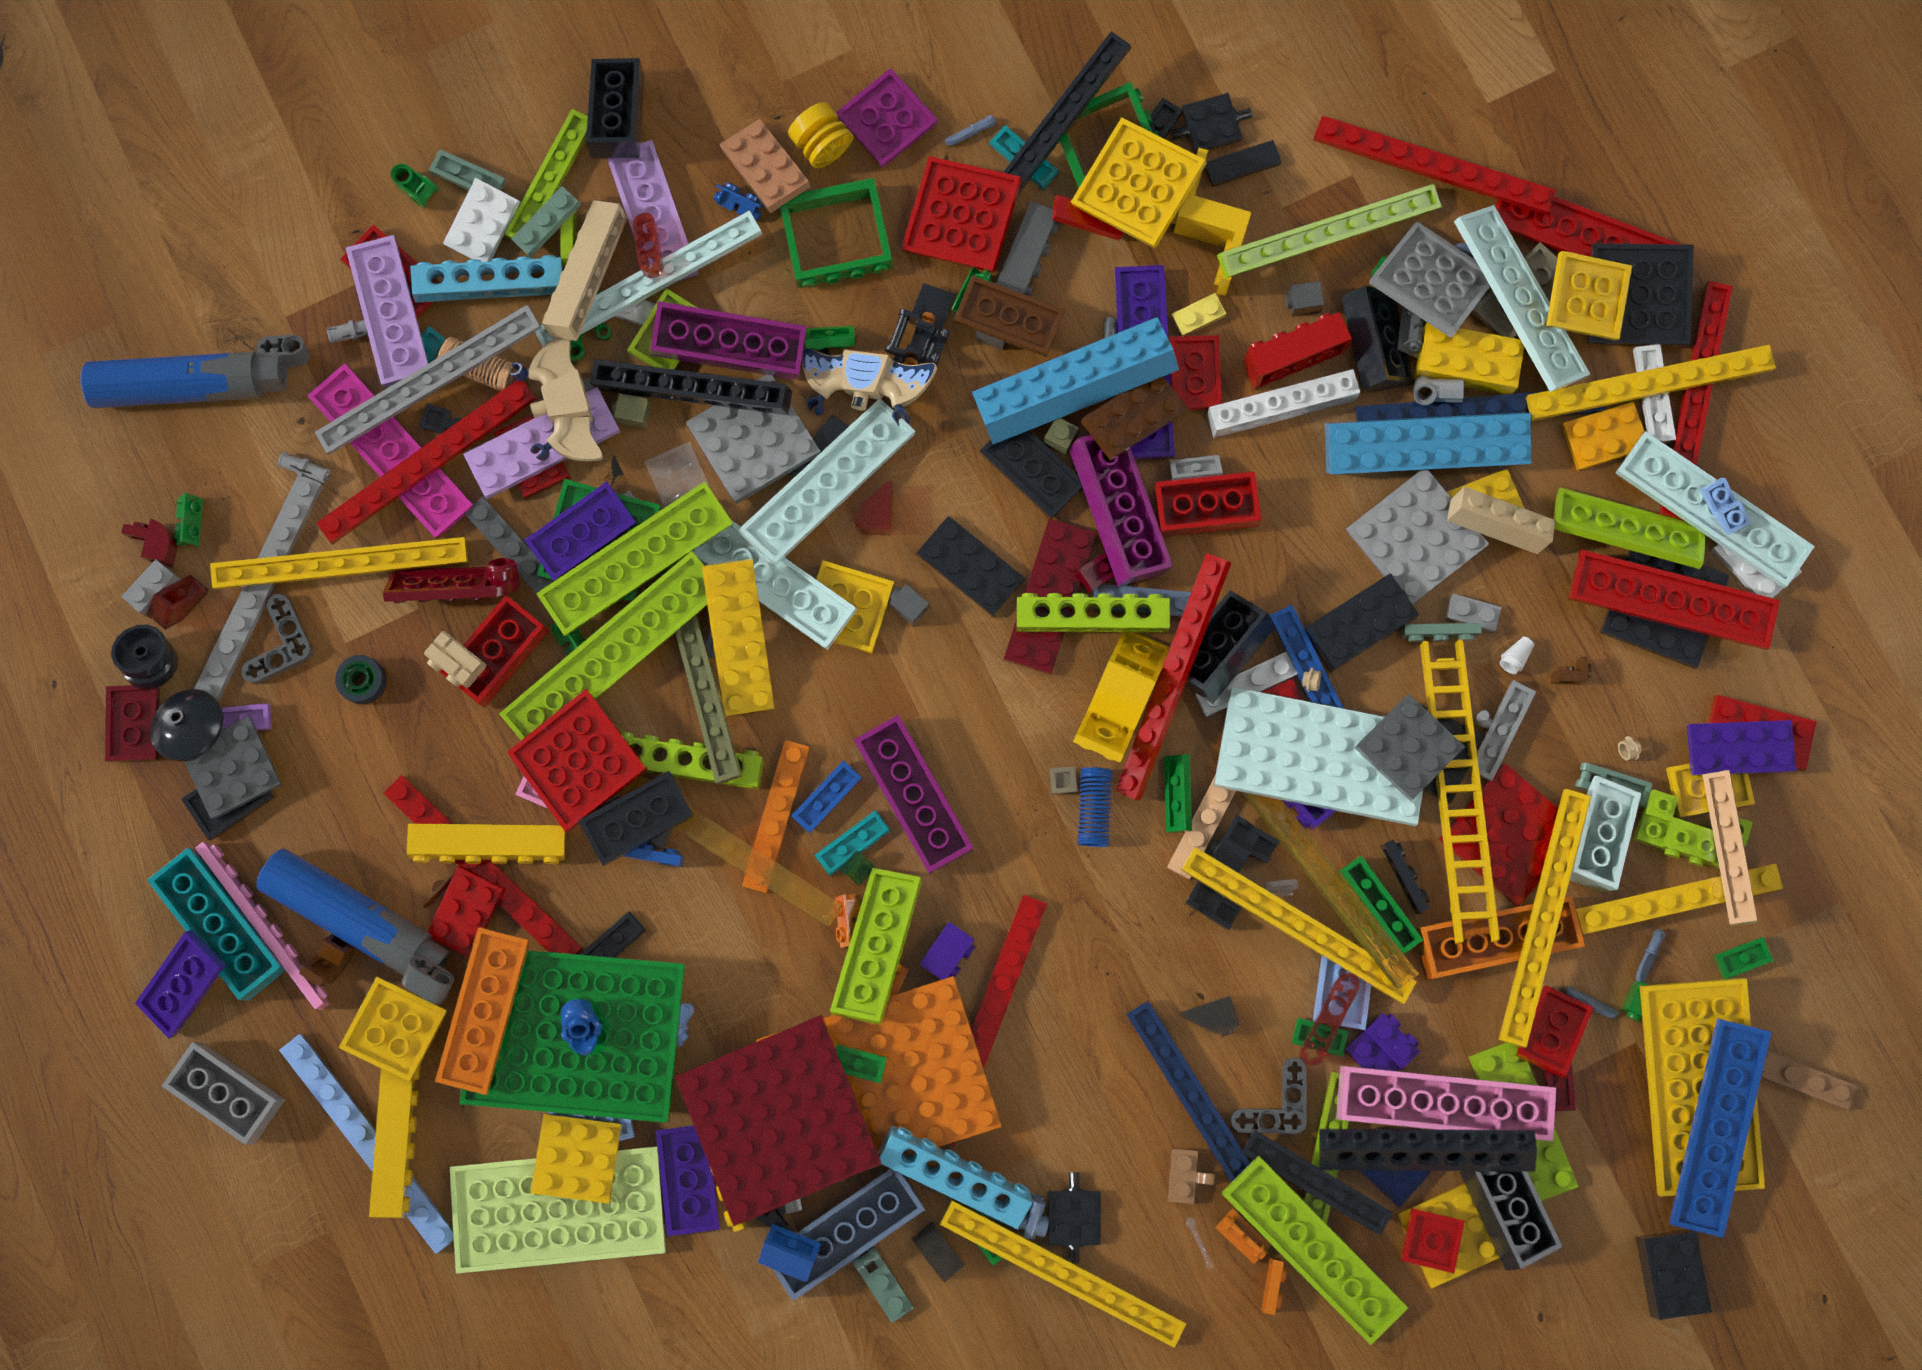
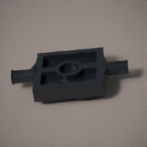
M1229 93L1183 105L1181 109H1183L1185 120L1184 127L1171 130V136L1173 140L1187 136L1192 143L1195 154H1197L1198 148L1212 150L1242 141L1239 121L1253 117L1251 108L1236 112Z
M1068 1172L1069 1188L1061 1191H1048V1245H1064L1069 1247V1262L1079 1264V1247L1101 1245V1191H1086L1079 1188L1080 1172Z

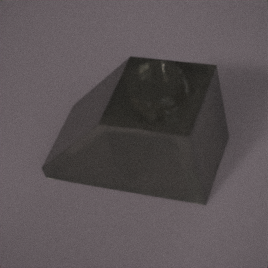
M1230 996L1179 1012L1182 1019L1212 1034L1220 1033L1221 1037L1236 1033L1235 1027L1240 1026Z
M930 1222L912 1238L922 1255L944 1283L965 1266L963 1259L933 1222Z

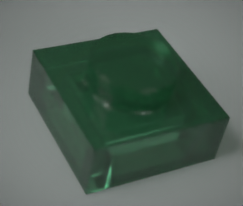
M856 850L840 870L860 886L871 873L872 868L876 866Z

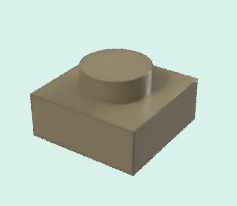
M1075 766L1049 769L1052 795L1077 792Z

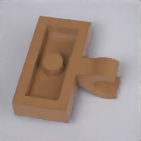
M1172 1148L1168 1202L1194 1204L1196 1183L1214 1185L1215 1174L1197 1172L1198 1151Z

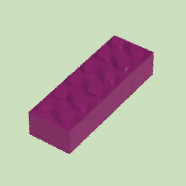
M658 301L650 355L798 380L806 326Z
M1091 435L1078 438L1069 447V451L1118 587L1163 575L1173 567L1131 448L1110 461Z
M899 715L854 739L857 748L929 875L974 851L971 842Z

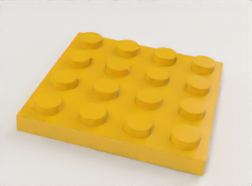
M1121 117L1071 200V204L1145 244L1156 248L1207 163L1205 159Z

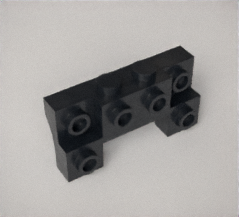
M1236 814L1220 841L1215 839L1208 853L1217 861L1239 873L1249 855L1266 865L1280 841ZM1198 880L1184 903L1227 931L1230 930L1234 919L1242 909L1239 905Z

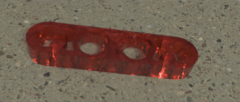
M1344 973L1336 978L1300 1048L1299 1056L1304 1064L1314 1066L1320 1064L1324 1059L1359 990L1360 983L1354 974ZM1350 978L1351 985L1354 987L1353 989L1346 990L1344 996L1349 997L1346 1002L1342 997L1335 996L1334 993L1335 991L1341 993L1344 988L1341 980L1345 981ZM1333 1000H1337L1342 1004L1343 1009L1339 1015H1332L1329 1012L1328 1006ZM1321 1023L1327 1024L1331 1029L1330 1035L1324 1039L1320 1038L1316 1031ZM1313 1037L1316 1041L1325 1043V1046L1322 1048V1046L1318 1045L1315 1050L1318 1058H1312L1309 1061L1307 1060L1308 1054L1305 1051L1306 1049L1313 1048L1315 1042H1310Z

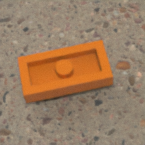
M1270 1258L1261 1309L1266 1314L1275 1315L1276 1309L1280 1310L1282 1294L1279 1293L1280 1282H1285L1287 1267L1283 1266L1284 1262L1280 1259Z

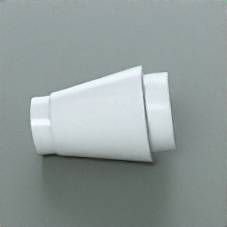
M1522 637L1501 655V667L1511 674L1522 671L1534 647L1533 641L1527 637Z

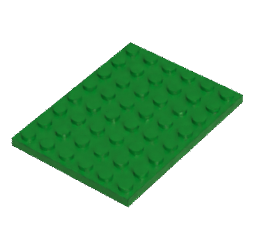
M528 950L489 1093L484 1095L461 1089L459 1104L669 1123L686 964ZM574 999H583L590 1002L594 1008L595 1015L602 1024V1031L597 1036L598 1042L596 1047L589 1055L576 1053L570 1048V1043L564 1041L561 1036L563 1030L561 1010L567 1002Z

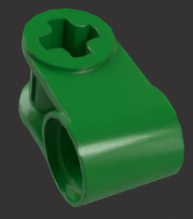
M397 164L391 170V179L398 190L424 209L427 206L426 202L433 193H437L440 190L431 180L420 175L406 164ZM402 175H409L406 181H399Z

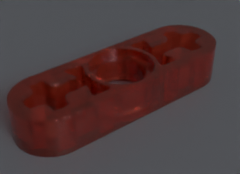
M641 213L633 220L638 264L645 277L656 278L664 269L658 225L651 214ZM645 223H647L646 227L648 233H645L643 230ZM646 242H654L650 249H642ZM648 258H652L654 262L651 268H649L650 261Z

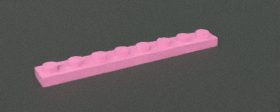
M202 842L195 847L315 1010H323L330 1004L326 998L328 997L327 991L322 986L319 987L311 983L307 978L299 974L302 965L296 958L298 956L297 951L291 944L286 945L281 938L283 933L280 928L274 923L271 925L266 918L268 913L265 908L259 903L256 905L251 898L253 892L246 884H241L236 878L239 875L236 869L231 864H226L221 858L224 856L221 849L216 844L212 845L206 842Z

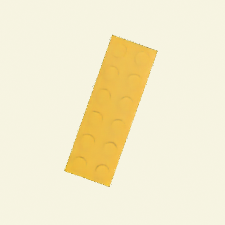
M753 559L702 566L721 699L726 716L775 709Z

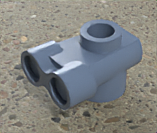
M1031 1194L1032 1205L1020 1224L1019 1229L1022 1230L1024 1238L1035 1240V1236L1045 1237L1049 1217L1043 1216L1046 1205L1044 1197L1038 1194Z

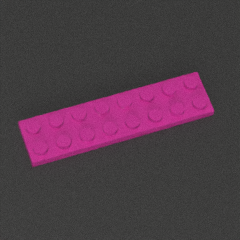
M343 364L307 395L330 422L374 397L346 364ZM394 417L350 442L380 477L421 449ZM438 469L399 497L437 540L473 507V504L441 469Z

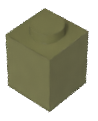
M619 393L618 400H614L612 405V415H614L618 424L646 429L652 405L647 398Z
M1061 418L1055 419L1045 436L1044 444L1066 457L1069 447L1077 438L1079 428Z

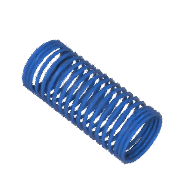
M1097 767L1081 769L1080 778L1082 780L1080 783L1082 784L1080 787L1082 789H1080L1081 794L1079 796L1082 798L1079 799L1081 807H1079L1080 812L1078 813L1081 816L1078 817L1080 825L1077 831L1080 833L1077 835V844L1080 846H1109L1110 839L1106 837H1109L1110 834L1086 833L1082 831L1109 832V829L1103 828H1109L1110 825L1082 822H1111L1110 820H1105L1111 818L1109 815L1083 814L1111 813L1106 811L1111 809L1110 806H1100L1112 804L1108 802L1112 799L1111 797H1103L1112 795L1109 793L1112 789L1105 788L1112 786L1110 782L1113 780L1110 778L1113 777V770ZM1084 781L1103 782V783H1086V782H1084ZM1083 790L1103 791V792H1086V791H1083ZM1083 799L1103 800V801H1086V800H1083ZM1084 808L1102 809V810H1085ZM1084 817L1102 818V819H1085ZM1085 826H1090V827H1101V828H1084V827H1085Z

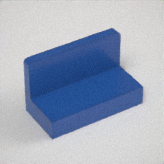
M772 1224L764 1241L758 1263L807 1282L822 1243Z

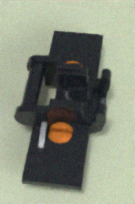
M923 283L912 312L900 309L898 313L900 317L891 341L884 349L888 354L895 356L893 361L904 365L925 363L938 365L943 347L950 334V331L947 329L943 330L955 294ZM909 321V324L915 325V332L911 343L904 350L898 347Z

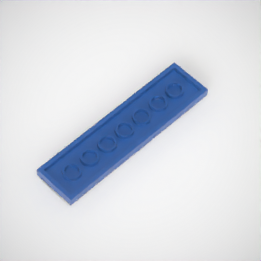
M1717 1018L1669 1220L1671 1225L1724 1238L1771 1031Z

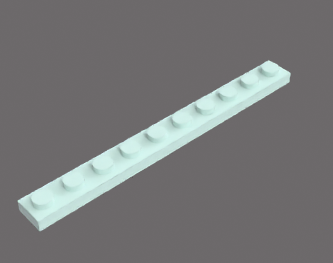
M750 210L597 294L580 335L762 235ZM541 325L542 328L535 333L544 347L555 337H551L545 327Z

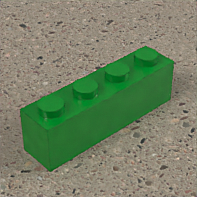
M1362 856L1354 859L1336 872V875L1396 957L1404 955L1423 941L1417 930Z

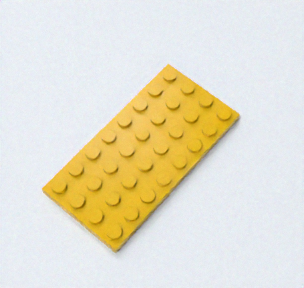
M1746 978L1640 986L1657 1195L1660 1197L1676 1195L1717 1018L1751 1026ZM1757 1097L1735 1191L1765 1189Z

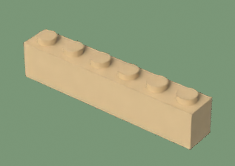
M593 200L590 209L586 212L585 221L577 234L573 250L569 253L566 267L561 272L560 281L552 294L548 310L543 315L542 324L551 337L578 340L627 221V216L620 204Z

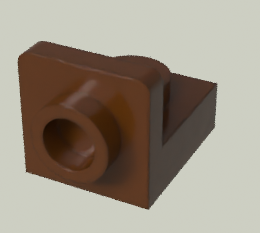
M1582 656L1577 659L1576 671L1575 667L1572 666L1559 667V670L1551 674V684L1582 685L1586 683L1588 678L1591 677L1592 672L1591 664L1588 663V657Z

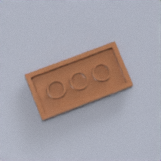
M760 119L719 144L721 150L770 213L811 187L808 179Z

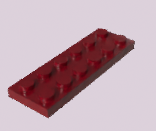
M1049 518L1025 593H1035L1037 597H1047V594L1051 593L1062 594V597H1073V594H1077L1081 580L1075 572L1087 564L1096 533ZM1038 607L1035 613L1037 616L1044 618L1049 615V610L1046 607ZM1062 608L1060 610L1062 616L1070 618L1072 608ZM1016 618L1003 660L1051 675L1065 632H1017Z

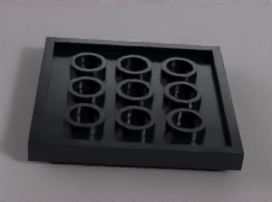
M1591 244V257L1631 265L1632 269L1620 339L1610 340L1588 335L1587 344L1690 345L1694 245Z
M1629 550L1625 560L1723 586L1727 585L1730 577L1726 573L1704 565L1697 569ZM1612 610L1607 611L1600 631L1603 635L1694 669L1699 666L1709 635Z

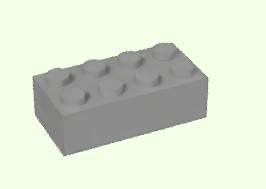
M203 1042L191 1043L162 1084L163 1088L245 1145L257 1142L285 1101L284 1098Z

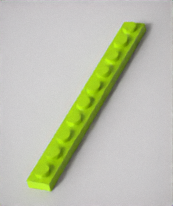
M1431 184L1221 252L1217 257L1226 279L1437 210L1442 206L1435 186Z

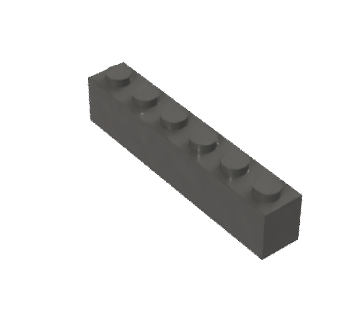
M1033 201L1030 202L996 283L997 285L1031 296L1033 286L1030 285L1033 278L1038 279L1043 266L1039 263L1042 256L1047 257L1052 245L1049 242L1052 234H1057L1060 222L1052 220L1053 209ZM976 331V340L1001 350L1004 349L1007 342Z

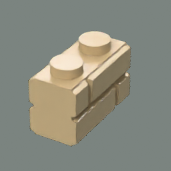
M444 630L424 652V655L429 658L427 664L437 672L441 669L447 672L449 675L446 679L457 688L461 684L469 688L477 676L486 668V664Z

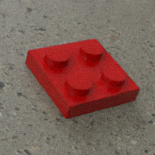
M1411 1208L1401 1261L1455 1274L1465 1221Z

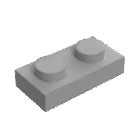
M1219 455L1170 460L1169 462L1172 480L1223 475Z
M1452 594L1445 619L1457 623H1481L1482 630L1494 633L1502 607Z

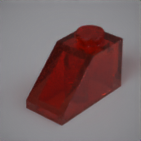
M887 481L861 504V512H856L855 525L860 527L861 534L891 536L892 481Z
M188 575L155 593L147 615L166 630L184 620L205 597L208 589L192 575Z

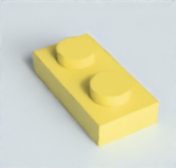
M1213 293L1173 313L1171 318L1180 335L1187 336L1226 317L1227 313L1216 293Z

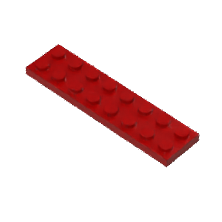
M1555 196L1547 215L1497 200L1495 208L1510 234L1537 244L1541 242L1545 247L1558 252L1565 251L1591 257V244L1593 243L1680 244Z
M1586 550L1579 551L1568 598L1580 603L1764 650L1770 649L1780 604L1778 599Z

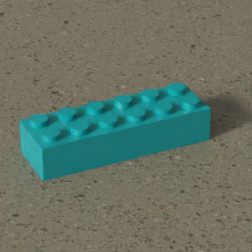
M188 847L147 879L185 931L192 929L226 964L220 976L238 1000L249 1001L286 971L196 849Z

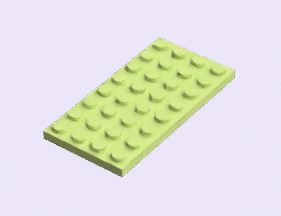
M658 1147L618 1150L610 1204L531 1194L536 1158L450 1167L456 1273L666 1253Z

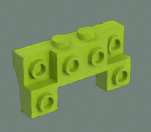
M1655 789L1651 790L1647 806L1644 808L1641 819L1636 827L1633 840L1664 850V855L1676 859L1682 856L1688 858L1690 864L1704 867L1706 864L1720 869L1713 830L1673 817L1679 797ZM1739 818L1743 845L1746 847L1753 822Z

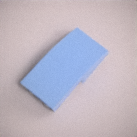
M1720 478L1699 489L1713 516L1727 535L1750 524L1741 501L1735 500L1726 478Z

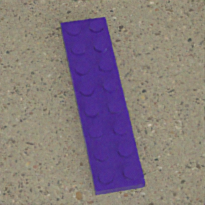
M1164 265L1115 267L1118 333L1158 317L1168 338ZM1170 374L1163 376L1171 386ZM1173 421L1133 446L1131 451L1134 459L1174 458Z

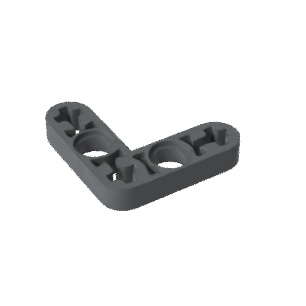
M282 594L270 597L267 608L283 645L243 665L242 677L252 684H260L306 662L313 655L312 644L293 603ZM278 601L286 603L282 608L288 616L283 617L282 613L275 609L278 606ZM288 622H295L296 631L293 634L287 635L284 632V626ZM297 639L301 646L306 647L303 650L302 656L295 653L298 647L293 641L289 643L290 640ZM278 654L282 655L284 659L282 666L274 668L271 664L272 658ZM266 665L270 670L269 672L265 669L258 671L256 678L251 675L249 676L252 673V667L261 669Z
M1293 1057L1288 1058L1282 1064V1110L1237 1109L1230 1117L1232 1128L1238 1132L1252 1133L1254 1130L1253 1123H1246L1244 1128H1240V1124L1235 1123V1119L1240 1117V1113H1244L1245 1118H1254L1253 1113H1258L1256 1117L1257 1129L1255 1130L1260 1133L1297 1134L1302 1132L1307 1124V1069L1305 1063L1300 1058ZM1292 1062H1296V1066L1301 1067V1072H1296V1081L1301 1080V1085H1287V1079L1292 1080V1072L1287 1071V1067L1292 1066ZM1291 1088H1297L1301 1092V1099L1297 1103H1291L1287 1098V1092ZM1268 1113L1272 1114L1275 1118V1125L1271 1129H1266L1261 1124V1118ZM1279 1113H1283L1282 1119H1292V1114H1296V1118L1301 1119V1124L1296 1125V1129H1292L1290 1124H1282L1283 1130H1279L1281 1123Z

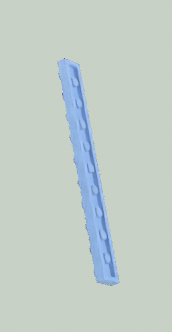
M303 1034L297 1035L279 1051L373 1172L376 1128ZM413 1178L412 1185L407 1186V1197H411L410 1212L405 1213V1215L435 1254H438L454 1241L453 1228Z

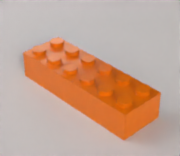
M1572 896L1565 897L1551 954L1585 947ZM1534 904L1497 911L1500 940L1497 942H1491L1489 919L1461 920L1464 942L1461 944H1455L1453 921L1416 929L1423 939L1419 943L1427 980L1519 961Z

